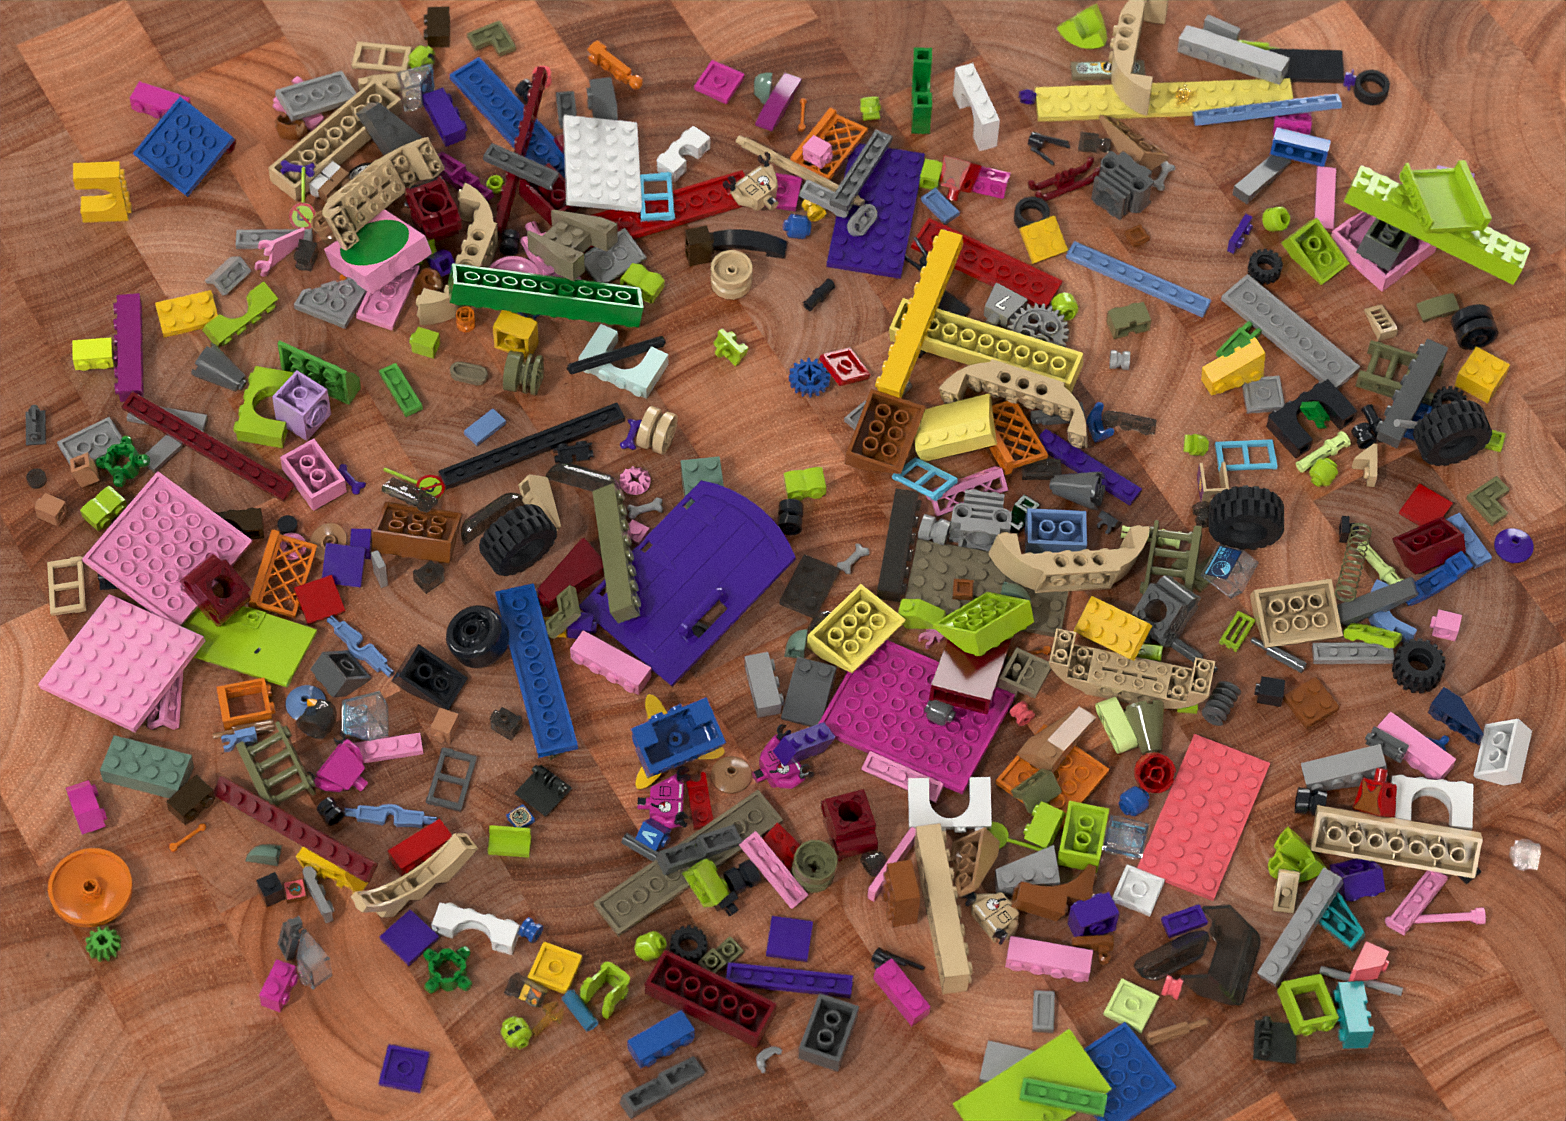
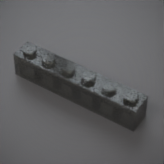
M895 489L877 588V597L881 600L900 602L901 595L905 596L907 584L904 583V578L908 579L910 567H907V561L911 562L913 550L909 549L910 544L914 545L916 533L912 532L913 528L918 526L919 517L915 515L916 511L920 512L922 500H918L919 492Z

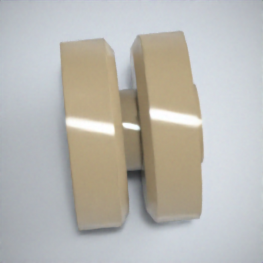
M735 250L724 251L716 255L711 263V286L713 291L725 299H737L746 295L752 286L751 260L744 253Z
M650 406L639 427L636 440L637 446L644 449L652 446L654 452L664 455L669 449L676 431L677 414L667 411L662 415L661 409Z

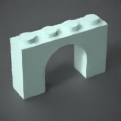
M600 324L579 356V360L612 351L618 342V331ZM651 347L642 362L634 368L619 369L608 363L583 372L591 373L602 381H608L620 389L632 392L635 396L647 399L668 366V354Z

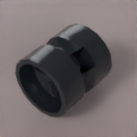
M784 499L779 502L777 525L785 535H797L802 531L804 504L799 500Z
M1298 787L1294 813L1306 815L1310 812L1311 816H1315L1317 805L1326 807L1327 791L1315 790L1311 792L1310 789Z
M750 859L738 864V868L732 867L723 872L729 890L731 892L734 891L736 895L746 891L747 886L752 888L761 883L760 874Z

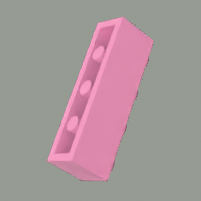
M584 630L570 648L571 658L575 663L585 665L593 673L605 676L608 681L623 686L630 693L634 692L639 695L651 678V667Z
M1392 712L1377 726V728L1409 745L1403 759L1412 768L1418 769L1425 774L1427 779H1444L1453 769L1456 761L1453 756Z
M1010 936L1005 967L1013 971H1030L1035 975L1047 974L1054 978L1064 977L1076 982H1088L1093 950Z

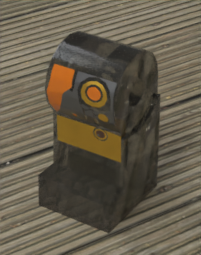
M518 972L510 977L504 994L510 997L514 996L538 1008L542 1007L548 993L545 987Z

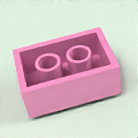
M314 438L280 457L282 470L313 511L347 492L345 479Z

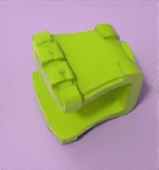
M611 962L603 963L601 970L592 978L588 977L580 989L581 1000L587 1004L605 982L614 987L604 999L602 1016L606 1019L612 1015L614 1007L619 1000L626 998L628 994L627 987L630 983L629 975Z

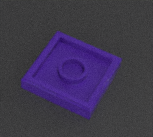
M327 542L322 578L332 575L335 584L361 588L366 548Z
M409 910L380 936V940L410 966L439 940V936L413 911Z
M772 916L766 957L807 962L813 921Z
M388 1044L378 1083L379 1086L421 1093L430 1052Z

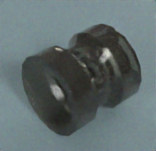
M1207 501L1198 502L1192 506L1193 515L1196 516V526H1202V528L1209 527L1210 503Z

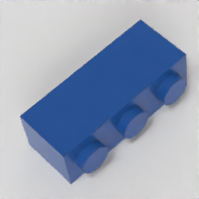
M1277 127L1270 154L1324 167L1331 140Z
M680 1010L627 1040V1049L640 1069L645 1066L650 1067L662 1056L667 1057L676 1048L690 1044L695 1038V1029L683 1011Z

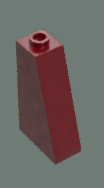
M584 537L538 587L539 603L549 611L558 607L556 596L569 585L575 587L578 594L605 577L602 558Z

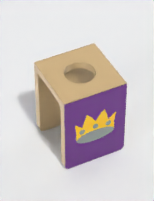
M1225 462L1221 463L1219 472L1221 488L1206 489L1203 463H1199L1197 482L1201 505L1210 504L1212 500L1210 496L1221 493L1224 489H1229Z

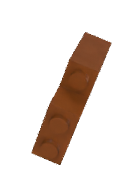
M1088 864L1076 879L1059 886H1038L1021 881L1014 888L1011 907L1057 922L1062 916L1066 915L1068 906L1071 907L1079 900L1086 901L1094 896L1092 890L1097 881V874H1095L1096 866Z

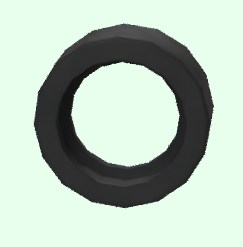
M1365 70L1356 77L1353 92L1359 102L1370 106L1379 105L1388 96L1390 82L1386 75L1380 71ZM1374 82L1382 88V91L1374 94L1368 93L1361 87V84Z
M1025 197L1015 206L1014 222L1019 229L1038 222L1024 219L1021 216V212L1025 209L1040 211L1043 218L1038 221L1049 218V206L1038 197Z

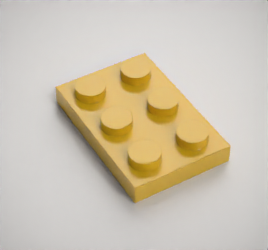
M211 290L155 303L164 338L203 329L208 322L218 316Z

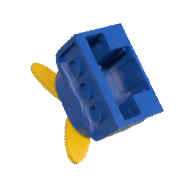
M651 694L647 695L645 709L649 721L631 728L635 751L642 765L635 780L637 789H644L650 786L662 772L670 771L696 759H716L724 754L725 750L722 746L726 741L707 697L684 707L679 704L670 708L667 713L657 697Z

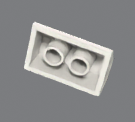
M1519 719L1485 724L1484 736L1481 741L1473 776L1500 785L1521 783L1532 730Z

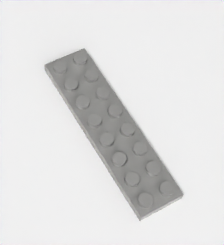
M1248 274L1222 295L1221 300L1247 322H1252L1254 328L1257 329L1259 327L1265 337L1321 383L1329 379L1339 389L1360 370V366Z

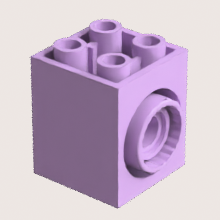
M297 370L272 396L276 420L286 422L287 429L306 441L331 415L328 390Z

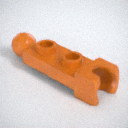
M595 41L588 47V52L592 54L588 57L589 61L596 66L600 64L605 71L608 70L617 80L622 81L626 85L629 83L632 89L641 88L643 84L642 78L638 75H632L631 69L606 50L605 45Z

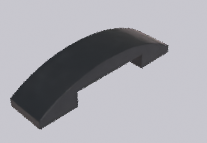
M742 229L713 232L714 250L728 251L729 248L760 251L766 252V257L785 259L787 241L777 236Z

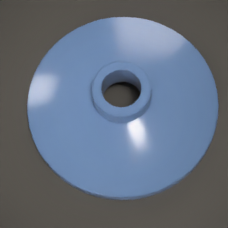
M303 685L293 689L286 698L288 714L300 722H310L319 718L326 708L325 695L320 689L311 685ZM312 698L317 700V703L314 706H307V702L302 700Z

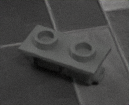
M31 405L28 412H26V446L46 444L45 410L40 411L37 405Z
M1375 726L1371 733H1368L1365 737V744L1368 746L1381 744L1383 754L1399 763L1402 762L1409 748L1408 744Z

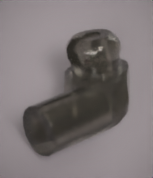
M831 611L817 612L807 629L812 632Z

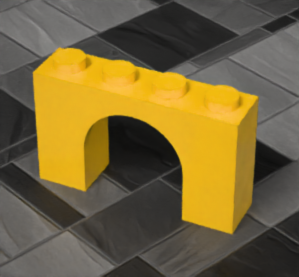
M120 162L73 163L75 190L101 189L110 192V194L102 196H81L80 212L83 223L128 221L129 213H132V204L129 191H127L125 171L121 169Z

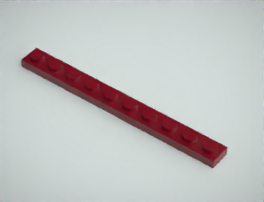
M538 66L536 73H533L532 89L528 91V103L524 105L523 109L524 118L519 123V136H516L514 142V153L525 158L548 78L545 67ZM506 171V183L501 188V201L497 203V216L493 218V222L497 223L498 236H501L502 232L506 230L520 180L519 176Z
M133 391L121 406L129 414L282 502L287 499L295 487L290 481Z
M223 776L219 777L214 789L215 797L362 881L370 883L378 863Z

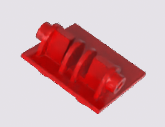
M777 822L763 840L788 871H790L794 855L801 845Z

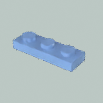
M1460 513L1446 519L1464 533L1465 556L1473 564L1474 569L1492 560L1490 553Z

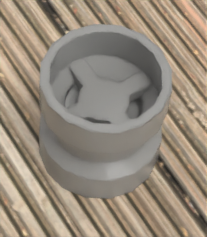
M1111 350L1109 369H1116L1121 366L1122 370H1129L1130 351H1124L1121 354L1117 350Z

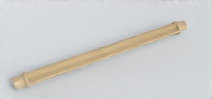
M739 135L736 139V143L740 144L742 148L758 156L761 154L764 159H766L764 153L769 152L771 155L770 162L804 180L815 182L833 192L839 187L834 182L747 137L744 138ZM857 195L852 204L861 207L864 205L865 200Z

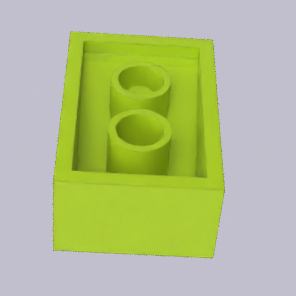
M1318 218L1307 222L1281 242L1291 258L1320 285L1350 264Z
M1069 801L1057 865L1083 870L1088 864L1096 866L1095 873H1097L1108 820V808Z

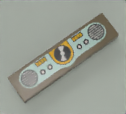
M1135 60L1133 74L1145 76L1144 60ZM1071 62L1072 81L1111 80L1112 62Z

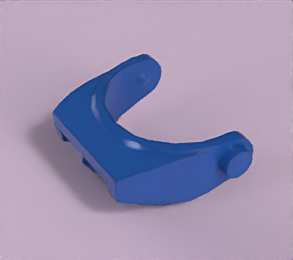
M1101 402L1095 404L1086 420L1094 442L1105 440L1115 432L1113 428L1104 430L1102 423L1104 405Z

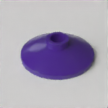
M1515 528L1502 530L1494 541V548L1498 556L1510 563L1526 561L1532 555L1534 548L1530 536L1524 531Z

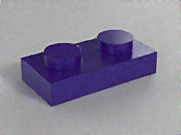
M1244 215L1229 240L1228 252L1234 254L1237 248L1240 249L1245 241L1244 236L1249 235L1253 228L1251 224L1252 216Z
M1200 904L1161 917L1162 925L1169 938L1206 926L1208 923Z

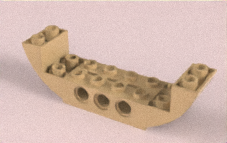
M428 137L413 141L372 162L327 199L322 214L341 248L347 251L359 241L356 232L401 196L406 188H410L419 180L434 179L445 168Z
M465 183L463 189H460L458 192L457 200L460 201L458 211L461 212L462 220L473 222V224H470L468 227L467 240H463L461 255L458 254L456 264L489 268L498 247L497 223L493 222L492 211L484 196L474 187ZM448 285L445 286L444 293L424 288L422 294L418 295L416 299V306H418L417 316L419 317L420 325L437 324L455 318L458 308L467 306H458L450 303Z
M991 359L990 362L977 363L957 371L939 388L944 404L963 400L967 387L970 386V389L980 392L982 390L988 392V394L990 393L995 398L999 396L1004 397L1010 403L1016 404L1019 402L1029 409H1040L1047 415H1059L1063 420L1070 422L1067 430L1069 443L1076 448H1088L1084 413L1073 394L1065 388V382Z
M1141 525L1130 527L1119 549L1109 550L1108 548L1094 551L1084 549L1076 552L1065 550L1057 553L1046 551L1039 554H1033L1032 552L1021 554L1017 533L1010 534L1004 532L997 535L988 554L1003 574L1012 581L1035 590V593L1111 589L1112 585L1127 575L1135 564L1148 539L1150 528L1149 526L1142 527Z
M1056 629L1049 665L1054 673L1064 682L1085 692L1087 695L1106 699L1116 697L1118 701L1130 704L1141 701L1153 704V700H1161L1164 703V709L1190 707L1203 702L1209 697L1215 661L1195 657L1193 669L1139 657L1132 661L1115 652L1074 644L1076 632Z

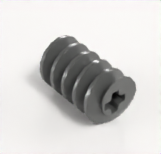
M1226 681L1218 682L1212 695L1209 697V701L1206 702L1205 707L1202 709L1204 719L1213 725L1222 726V721L1227 719V715L1231 712L1230 708L1234 707V702L1237 701V696L1241 694V690L1233 683Z

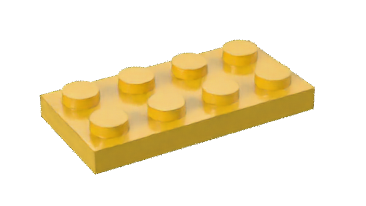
M1091 596L1073 631L1134 661L1153 625Z

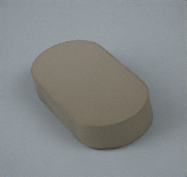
M455 362L450 367V375L455 381L479 386L485 384L488 380V372L482 366L466 362Z

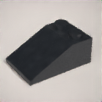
M418 644L409 651L391 681L406 692L439 708L449 710L468 678Z

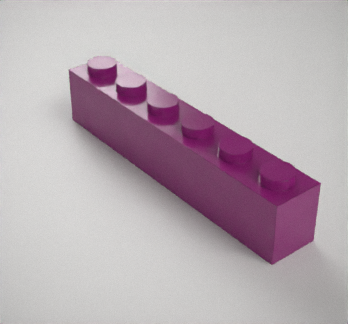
M140 293L117 295V302L113 303L114 314H117V318L114 319V330H117V334L114 335V345L117 346V351H114L115 362H118V367H114L115 378H118V383H115V394H119L120 402H125L132 391L144 398L142 302Z

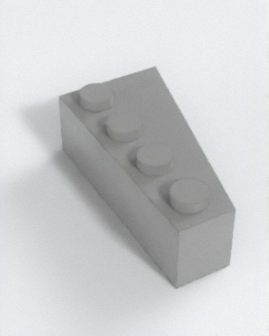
M1381 744L1301 763L1307 789H1310L1311 792L1315 790L1328 791L1360 786L1363 778L1374 779L1376 768L1387 769ZM1387 773L1386 782H1390V781H1389L1388 773Z

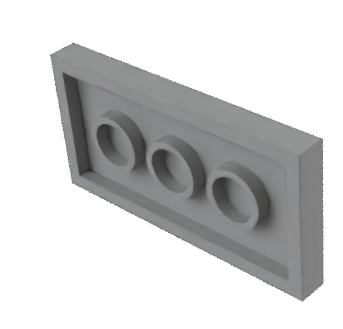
M342 71L275 91V96L291 121L341 107L357 94Z

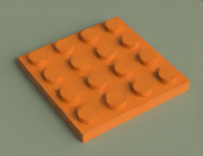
M1043 724V726L1037 731V733L1048 726ZM1074 746L1053 773L1062 792L1046 804L1058 808L1067 814L1069 801L1084 803L1107 776L1110 769L1077 746ZM1016 756L996 779L995 784L1013 796L1011 790L1038 772L1039 769L1021 757ZM1066 815L1059 828L1060 830L1064 827Z

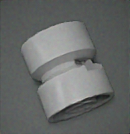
M924 514L918 532V539L926 541L933 539L934 543L944 546L949 536L951 521L945 519L937 521L936 517Z

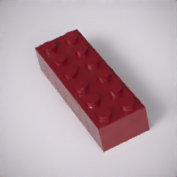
M665 949L645 982L646 995L679 1011L682 1010L683 1013L755 1048L758 1047L776 1015L777 1003Z

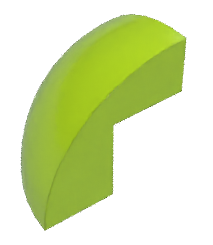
M1097 4L1079 12L1076 16L1066 20L1057 27L1059 33L1075 46L1093 49L1105 46L1106 28Z
M1289 827L1282 832L1275 842L1274 848L1276 853L1272 858H1269L1268 862L1269 874L1273 878L1277 879L1279 869L1297 871L1300 873L1299 882L1318 876L1323 868H1326L1319 856L1314 851H1311L1310 846Z

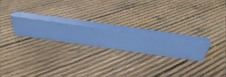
M1339 94L1194 111L1192 112V118L1195 126L1337 109L1342 108V102Z
M1074 241L1066 254V259L1202 318L1211 304V300L1078 242Z

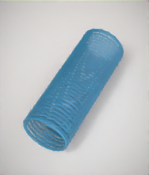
M570 990L564 994L562 1000L585 1031L595 1028L598 1021L575 990Z

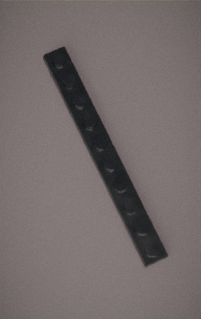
M616 402L441 469L438 473L446 490L557 448L556 445L567 444L625 421V416Z

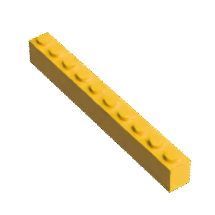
M941 229L939 235L935 236L933 240L934 248L928 252L927 265L922 267L920 273V282L915 284L914 297L909 299L907 314L904 313L902 316L901 329H897L895 334L896 341L894 345L891 344L888 352L889 358L883 363V373L881 377H877L875 387L878 391L902 398L963 247V235Z

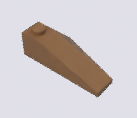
M1100 114L1099 119L1119 154L1124 151L1137 164L1145 166L1150 171L1168 160L1169 156L1155 144L1149 145L1144 142L1143 136L1129 132L1130 128L1116 118Z
M1079 706L1029 738L1019 750L1017 756L1039 770L1045 769L1054 773L1096 717Z
M985 827L954 841L952 844L950 858L954 863L953 872L957 877L955 882L960 897L978 889L998 857L1000 841Z

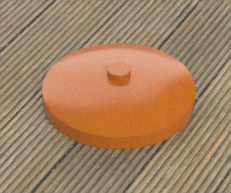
M99 848L82 849L66 856L54 868L48 883V895L54 911L64 921L79 927H97L111 922L126 909L133 892L132 877L125 862L116 854Z

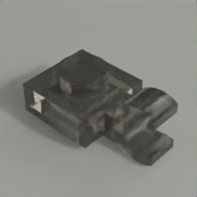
M1080 133L1078 151L1097 153V149H1100L1105 153L1110 152L1111 139H1101L1097 133Z

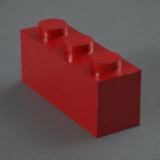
M439 818L387 850L389 860L402 877L436 853L452 837V834Z

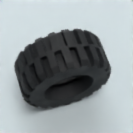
M1470 400L1453 401L1450 404H1444L1437 409L1431 410L1430 413H1426L1422 419H1419L1413 431L1414 440L1423 460L1435 466H1448L1449 464H1456L1459 461L1469 459L1470 456L1476 455L1479 450H1483L1485 445L1490 442L1492 436V429L1483 408L1478 403Z
M1243 485L1242 487L1235 486L1231 489H1224L1221 493H1217L1210 501L1209 533L1216 542L1233 549L1256 550V548L1262 549L1267 545H1272L1284 533L1283 501L1273 491L1270 492L1266 488L1261 489L1259 486L1248 487V485Z
M525 504L522 507L518 506L514 510L508 511L489 526L490 528L484 532V536L480 539L479 551L496 574L501 576L515 575L533 566L536 561L543 558L544 554L548 553L549 548L554 545V540L557 538V529L541 507L534 504Z

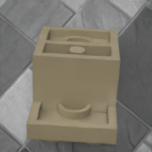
M1016 648L1012 657L1008 656L1002 675L999 678L998 688L1015 694L1013 702H1016L1020 693L1036 699L1051 671L1049 662Z

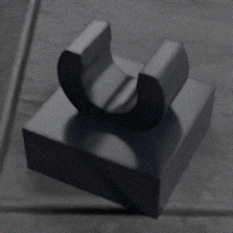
M1102 510L1098 516L1102 520L1098 522L1097 528L1101 529L1104 524H1107L1108 528L1105 533L1109 535L1113 527L1118 529L1122 522Z
M1341 516L1339 523V542L1347 543L1351 532L1350 528L1355 524L1350 523V516ZM1359 526L1353 527V530L1359 529Z
M733 891L715 905L714 908L717 912L724 908L726 914L730 917L738 911V908L733 903V901L738 899V896Z

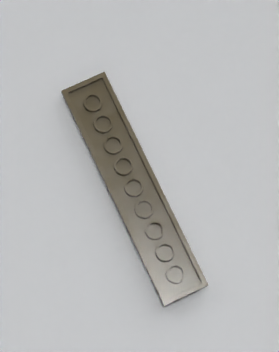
M756 790L678 845L696 840L699 835L730 825H735L742 841L755 831L762 838L777 822L781 825L783 819L761 792ZM738 845L707 859L711 860L716 868H719L742 852L743 849ZM655 860L595 901L593 906L619 937L690 888L682 873L693 865L664 876L657 860Z

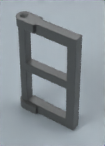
M445 747L441 748L440 757L425 802L429 805L461 812L477 756ZM445 756L470 762L465 779L441 774ZM438 780L463 786L458 803L433 797Z

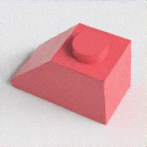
M1366 941L1348 982L1378 979L1380 972H1385L1390 962L1386 959L1389 951Z

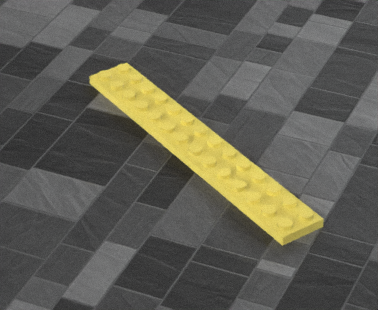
M1283 78L1280 85L1263 79L1152 83L1149 109L1146 116L1134 111L1121 101L1112 85L1035 87L1038 122L1099 119L1100 114L1112 116L1116 119L1192 116L1194 111L1293 99L1290 78Z

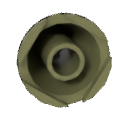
M1153 700V704L1141 701L1126 706L1124 714L1136 736L1142 755L1150 752H1162L1163 701Z

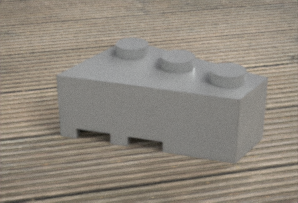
M1054 845L996 869L994 876L996 894L1001 892L1006 898L1012 897L1014 888L1021 881L1038 886H1059L1060 878Z

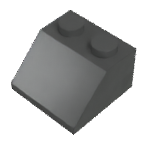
M612 78L589 80V88H586L588 110H592L594 118L617 120V104Z
M348 650L322 652L310 669L315 678L327 689L328 694L333 697L348 696L371 680L370 675Z

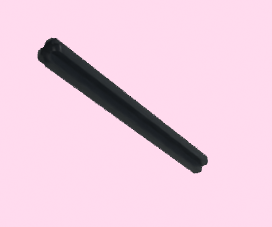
M658 336L568 364L567 371L572 375L648 352L651 347L661 348L665 346L666 340L663 336Z

